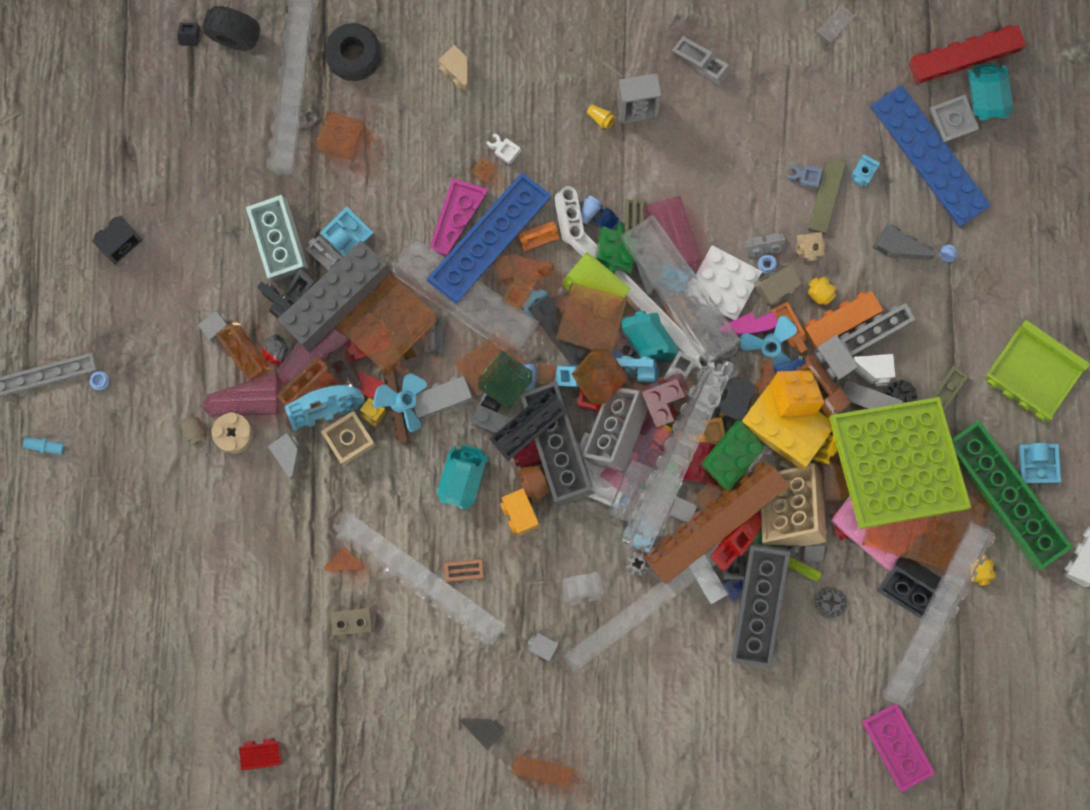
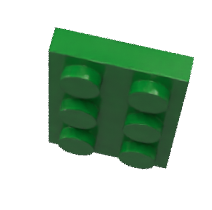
M736 421L703 460L701 465L725 490L729 491L764 450L765 446L741 421Z

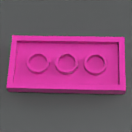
M897 703L861 721L899 792H903L935 774Z

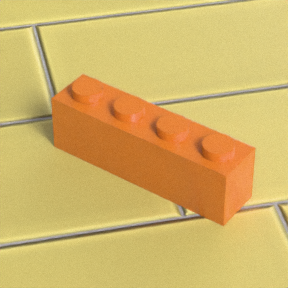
M863 291L855 296L856 300L852 302L847 300L840 304L838 310L833 311L831 309L822 314L823 318L818 321L815 318L807 322L804 332L813 349L815 350L833 336L837 335L840 337L881 314L883 309L872 291L868 293Z

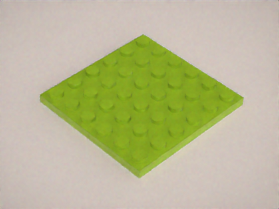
M940 397L835 414L829 417L859 530L959 512L971 508Z

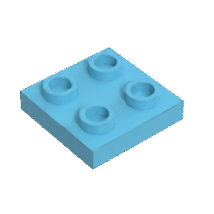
M348 207L342 210L320 232L343 257L361 240L365 243L374 235L373 231Z
M622 356L615 359V367L622 377L638 378L639 383H655L660 378V369L651 357L633 359L630 356Z
M1035 443L1018 446L1020 476L1026 484L1061 483L1059 444Z

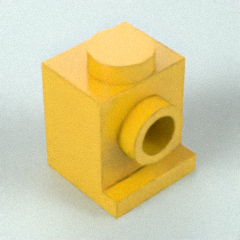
M370 398L360 409L362 412L360 417L374 427L377 426L386 414L384 408H375L373 400Z

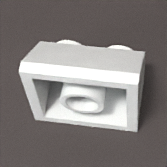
M893 354L853 358L859 366L855 372L869 384H876V387H884L895 378Z

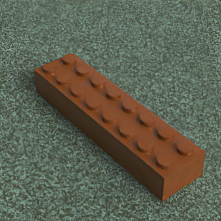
M765 461L756 464L752 469L753 471L748 475L741 476L737 481L738 483L729 491L724 490L722 495L717 499L711 500L704 510L693 514L690 521L679 525L675 533L664 537L660 545L649 549L643 559L655 575L666 585L788 488V484L776 468Z

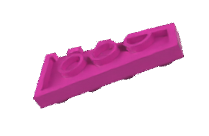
M452 178L429 251L445 256L450 253L488 193V189Z

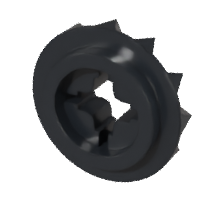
M904 380L893 382L887 389L886 395L894 398L899 394V390L909 392L905 396L906 400L897 398L902 400L903 403L916 401L918 397L916 388L911 382Z

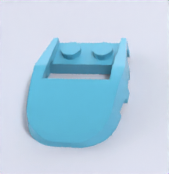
M337 385L312 391L286 405L285 409L294 432L298 428L307 425L308 427L316 425L315 421L325 418L326 422L334 419L333 415L337 413L342 415L350 413L361 407L365 399L362 391L348 385ZM321 402L320 406L311 409L310 405Z

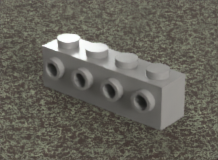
M906 303L901 306L897 304L889 309V313L884 316L882 313L872 319L873 322L868 325L863 323L855 328L857 331L852 334L847 332L840 336L839 339L850 355L854 357L909 326L916 319Z

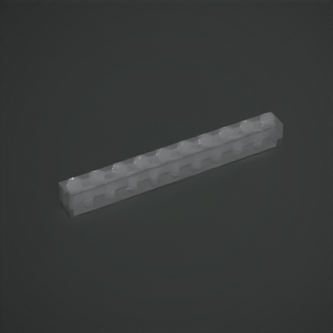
M286 0V5L289 8L288 13H285L284 24L287 25L286 31L282 33V42H284V49L280 50L282 66L278 67L280 82L279 85H276L275 95L278 96L277 103H274L273 114L276 115L275 121L271 123V132H273V139L269 140L271 156L267 158L266 164L271 175L294 177L315 0Z
M703 366L697 372V380L688 392L687 402L680 409L681 415L679 419L673 424L671 437L666 440L664 444L665 450L656 461L657 467L648 478L649 484L647 489L640 496L639 500L641 502L632 513V521L623 533L624 538L622 542L641 552L649 553L730 376L712 366Z
M349 511L336 527L335 531L338 533L336 537L345 543L347 541L353 543L352 548L360 554L363 552L368 554V560L376 566L379 563L385 567L383 571L391 577L395 574L401 578L399 583L406 588L411 586L416 589L414 594L424 600L427 597L432 601L430 604L438 611L441 609L448 613L446 617L454 623L458 620L464 624L462 629L469 634L475 632L479 635L478 640L487 646L489 643L493 645L506 626Z
M973 520L970 521L883 692L885 699L903 708H906L907 704H912L915 698L914 691L916 687L921 686L924 680L922 675L925 669L929 670L932 665L933 659L931 657L933 653L939 651L942 644L940 640L943 634L947 635L951 627L949 624L951 618H955L959 612L960 607H958L960 600H964L969 590L966 588L970 582H974L978 573L976 572L978 565H982L987 555L984 553L987 547L991 548L996 537L993 536L995 534L993 530Z
M722 540L666 585L661 581L565 654L563 658L574 672L579 670L717 565L710 555Z

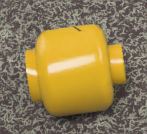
M824 276L819 279L815 277L808 284L810 286L808 295L819 305H827L836 296V287Z
M988 557L972 559L973 562L969 564L971 580L978 582L979 586L991 584L990 580L996 577L994 562L988 559Z

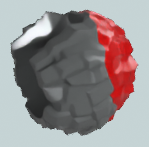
M278 334L265 338L262 345V355L266 361L278 365L291 357L292 344L286 338Z

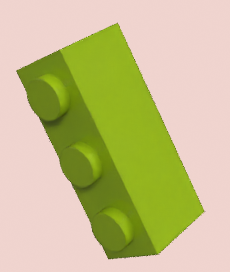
M588 252L584 254L561 283L569 292H572L583 304H586L596 315L604 320L607 319L631 290L629 286Z

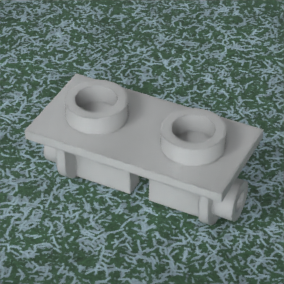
M783 234L765 235V242H763L762 236L748 238L745 241L746 248H748V258L785 251V238Z
M317 236L316 239L312 238L309 241L310 245L306 248L328 271L342 259L320 236Z

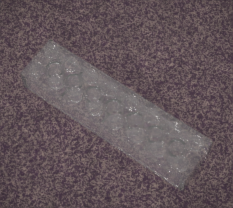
M654 215L621 235V242L707 366L740 345V338Z
M413 237L392 264L391 274L516 359L537 331L539 321L480 281H477L458 304H455L427 282L429 275L445 257Z

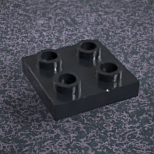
M261 281L257 286L262 295L273 303L269 312L277 319L293 305L284 294L280 296L277 289L269 282L265 284Z

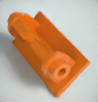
M553 221L521 232L518 235L524 251L560 239L557 227Z

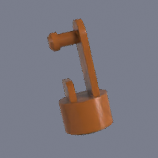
M812 354L807 355L805 358L806 364L798 366L796 371L811 370L825 388L827 393L821 386H818L824 400V404L820 409L829 418L831 415L838 414L848 407L851 400L840 386H836L817 358Z

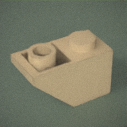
M453 45L438 60L439 70L445 76L449 75L457 88L460 89L462 87L466 91L468 89V59Z

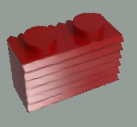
M275 738L263 739V744H255V741L243 742L244 746L239 747L241 771L283 765L280 741L275 742Z

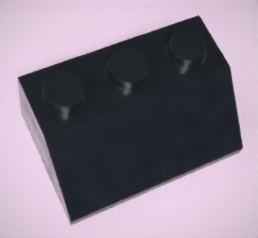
M900 554L892 569L887 572L877 591L927 622L946 598L951 583L908 556Z

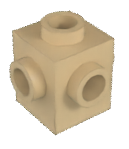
M822 232L797 235L796 251L799 254V258L813 261L818 260L817 256L824 255L825 242L822 238Z

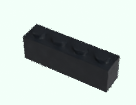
M549 295L542 296L528 307V310L570 365H584L594 356Z

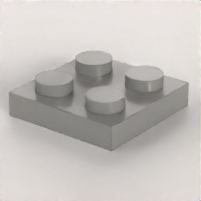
M966 95L929 108L938 133L945 143L979 130Z

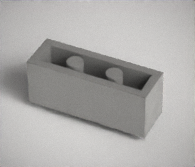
M457 375L449 378L447 383L442 384L438 382L431 385V389L426 391L423 389L416 394L417 402L414 409L420 421L472 401L473 399L464 376L460 377Z

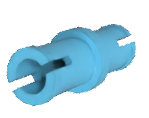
M25 437L23 442V449L37 450L43 454L48 452L62 455L65 447L64 443L48 441L46 438L41 440Z

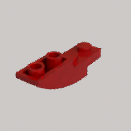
M759 511L727 535L710 555L721 570H727L737 556L743 555L753 542L762 525Z

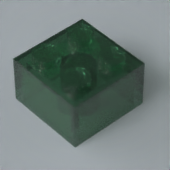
M501 350L478 377V389L509 409L532 383V370Z

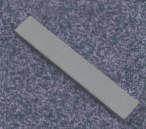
M91 352L0 377V398L95 373L98 371L95 355Z

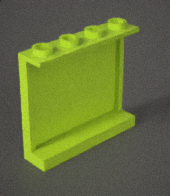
M1025 320L984 376V379L987 380L986 383L990 387L1003 391L1002 394L1006 398L1017 401L1022 409L1033 412L1038 420L1049 422L1053 419L1052 416L1081 374L1089 367L1090 363Z

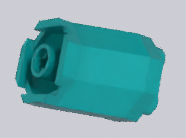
M989 63L975 65L974 70L969 68L968 80L974 115L979 116V120H989L990 117H1010V113L1013 112V102L1007 66L1001 64V68H997V64Z
M638 311L634 313L635 316L620 319L622 333L639 356V359L641 357H651L654 361L660 360V363L675 359L678 354L677 345L661 324L658 313L646 314V311Z
M461 445L460 449H456V446L451 447L437 490L439 501L442 504L455 505L460 509H468L469 505H474L478 498L489 458L487 454L483 455L482 449L469 445Z

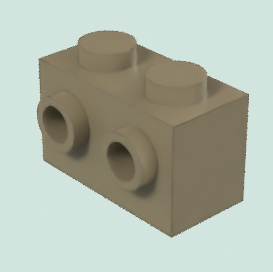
M784 263L753 284L763 302L773 305L781 301V297L785 294L795 292L802 283L793 266Z
M370 608L330 612L332 636H337L338 639H348L351 634H357V637H368L369 633L373 632Z

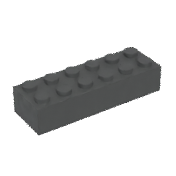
M361 240L277 320L309 352L391 274V271L387 264Z
M556 381L520 395L524 408H526L546 390L550 389L567 409V412L535 438L554 502L561 506L593 495L595 491L584 457H582L583 454L561 386H558Z
M757 543L750 544L731 652L732 662L771 668L790 556L789 548Z

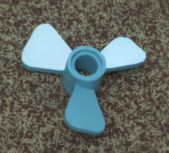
M780 316L775 332L767 334L764 339L748 333L742 334L740 348L744 351L762 349L765 356L771 357L772 366L790 361L791 359L781 351L782 342L794 336L797 332V327L786 316ZM773 342L777 346L775 348H771L767 344Z
M407 374L403 378L402 391L399 393L394 392L386 385L379 386L375 392L373 405L375 408L391 406L397 413L404 412L407 428L410 432H414L421 428V422L411 408L416 405V394L425 389L427 383L414 374Z

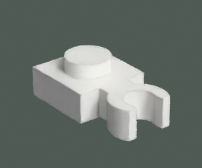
M493 134V138L497 141L493 144L487 141V146L491 150H496L494 152L495 155L511 165L522 151L521 148L507 138L502 142L497 134Z

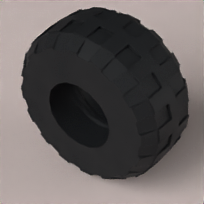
M214 6L209 9L202 25L204 34L211 40L228 48L249 51L256 46L261 31L259 23L254 18L241 11L224 6Z
M358 23L343 24L333 30L327 38L325 44L327 64L333 73L343 80L354 82L366 79L380 65L382 55L380 42L375 33L365 25ZM359 45L364 51L359 58L349 60L343 57V52L348 46Z

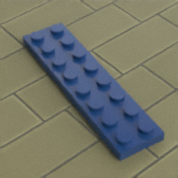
M900 85L871 105L870 108L959 228L991 206L903 85Z
M521 173L429 275L427 282L455 304H458L549 201L551 194L524 173Z

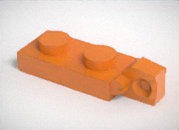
M785 302L770 310V312H774L777 321L780 316H786L796 325V334L786 339V342L791 348L795 347L799 355L807 352L808 349L804 344V341L807 340L806 334L789 303Z

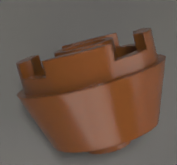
M539 466L522 467L523 469L516 471L518 477L522 476L518 478L526 496H530L528 498L529 503L535 501L538 503L550 492L547 486L546 474L541 472Z

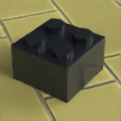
M121 215L118 218H113L108 223L109 226L104 230L98 231L92 240L114 265L143 241Z
M733 377L732 381L728 380L724 393L727 394L726 398H721L717 411L720 412L719 417L733 423L736 421L742 422L756 385L737 377Z

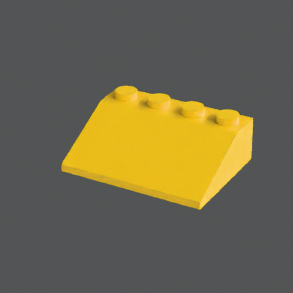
M769 385L742 420V423L757 439L801 470L807 467L832 431L829 418L819 411L815 416L780 417Z

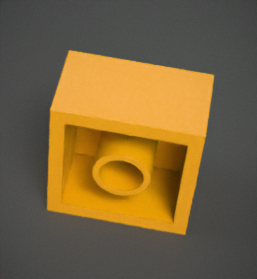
M811 370L777 372L769 384L780 417L815 416L824 404Z
M523 488L502 497L503 502L500 503L504 515H509L511 519L508 521V524L513 534L517 533L518 536H521L539 528V523Z

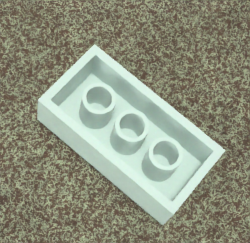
M280 195L246 207L267 278L272 282H276L296 275L300 269L303 272L309 270L288 200Z

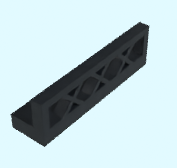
M548 389L493 435L490 440L506 460L509 461L567 412V409Z

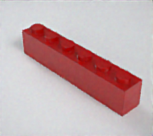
M1007 25L1001 28L1000 31L994 32V30H991L978 38L972 36L967 38L965 42H953L943 49L937 47L928 54L918 53L912 57L909 67L915 84L918 85L974 67L975 65L1021 52L1026 44L1019 25L1013 27L1012 25Z

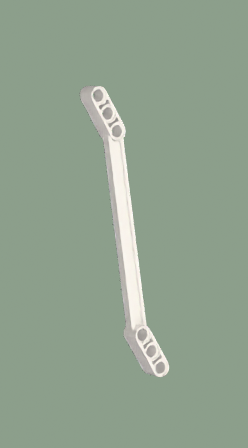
M566 186L555 195V205L562 240L570 244L582 257L588 252L595 258L597 244L584 232L577 192L573 187ZM570 230L574 232L575 237L571 235ZM616 271L615 275L631 288L624 299L637 312L646 311V314L658 313L661 324L677 345L678 352L681 351L696 360L691 374L698 407L703 411L717 407L721 396L713 357L708 353H704L626 273Z

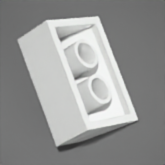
M1090 526L1087 527L1083 534L1085 538L1082 544L1078 543L1073 551L1075 556L1072 560L1069 559L1064 567V570H1066L1064 576L1082 587L1090 586Z

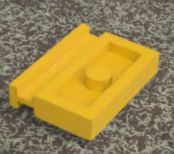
M829 435L811 461L830 464V461H828L830 456L833 457L838 452L833 435Z

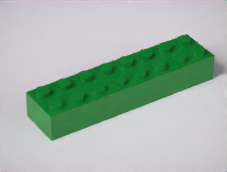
M980 420L952 439L960 468L1036 571L1042 570L1073 548Z

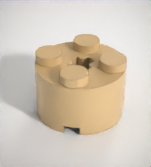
M231 412L220 416L215 421L211 430L215 444L227 453H242L253 442L252 425L243 416ZM232 430L235 431V437L230 436Z

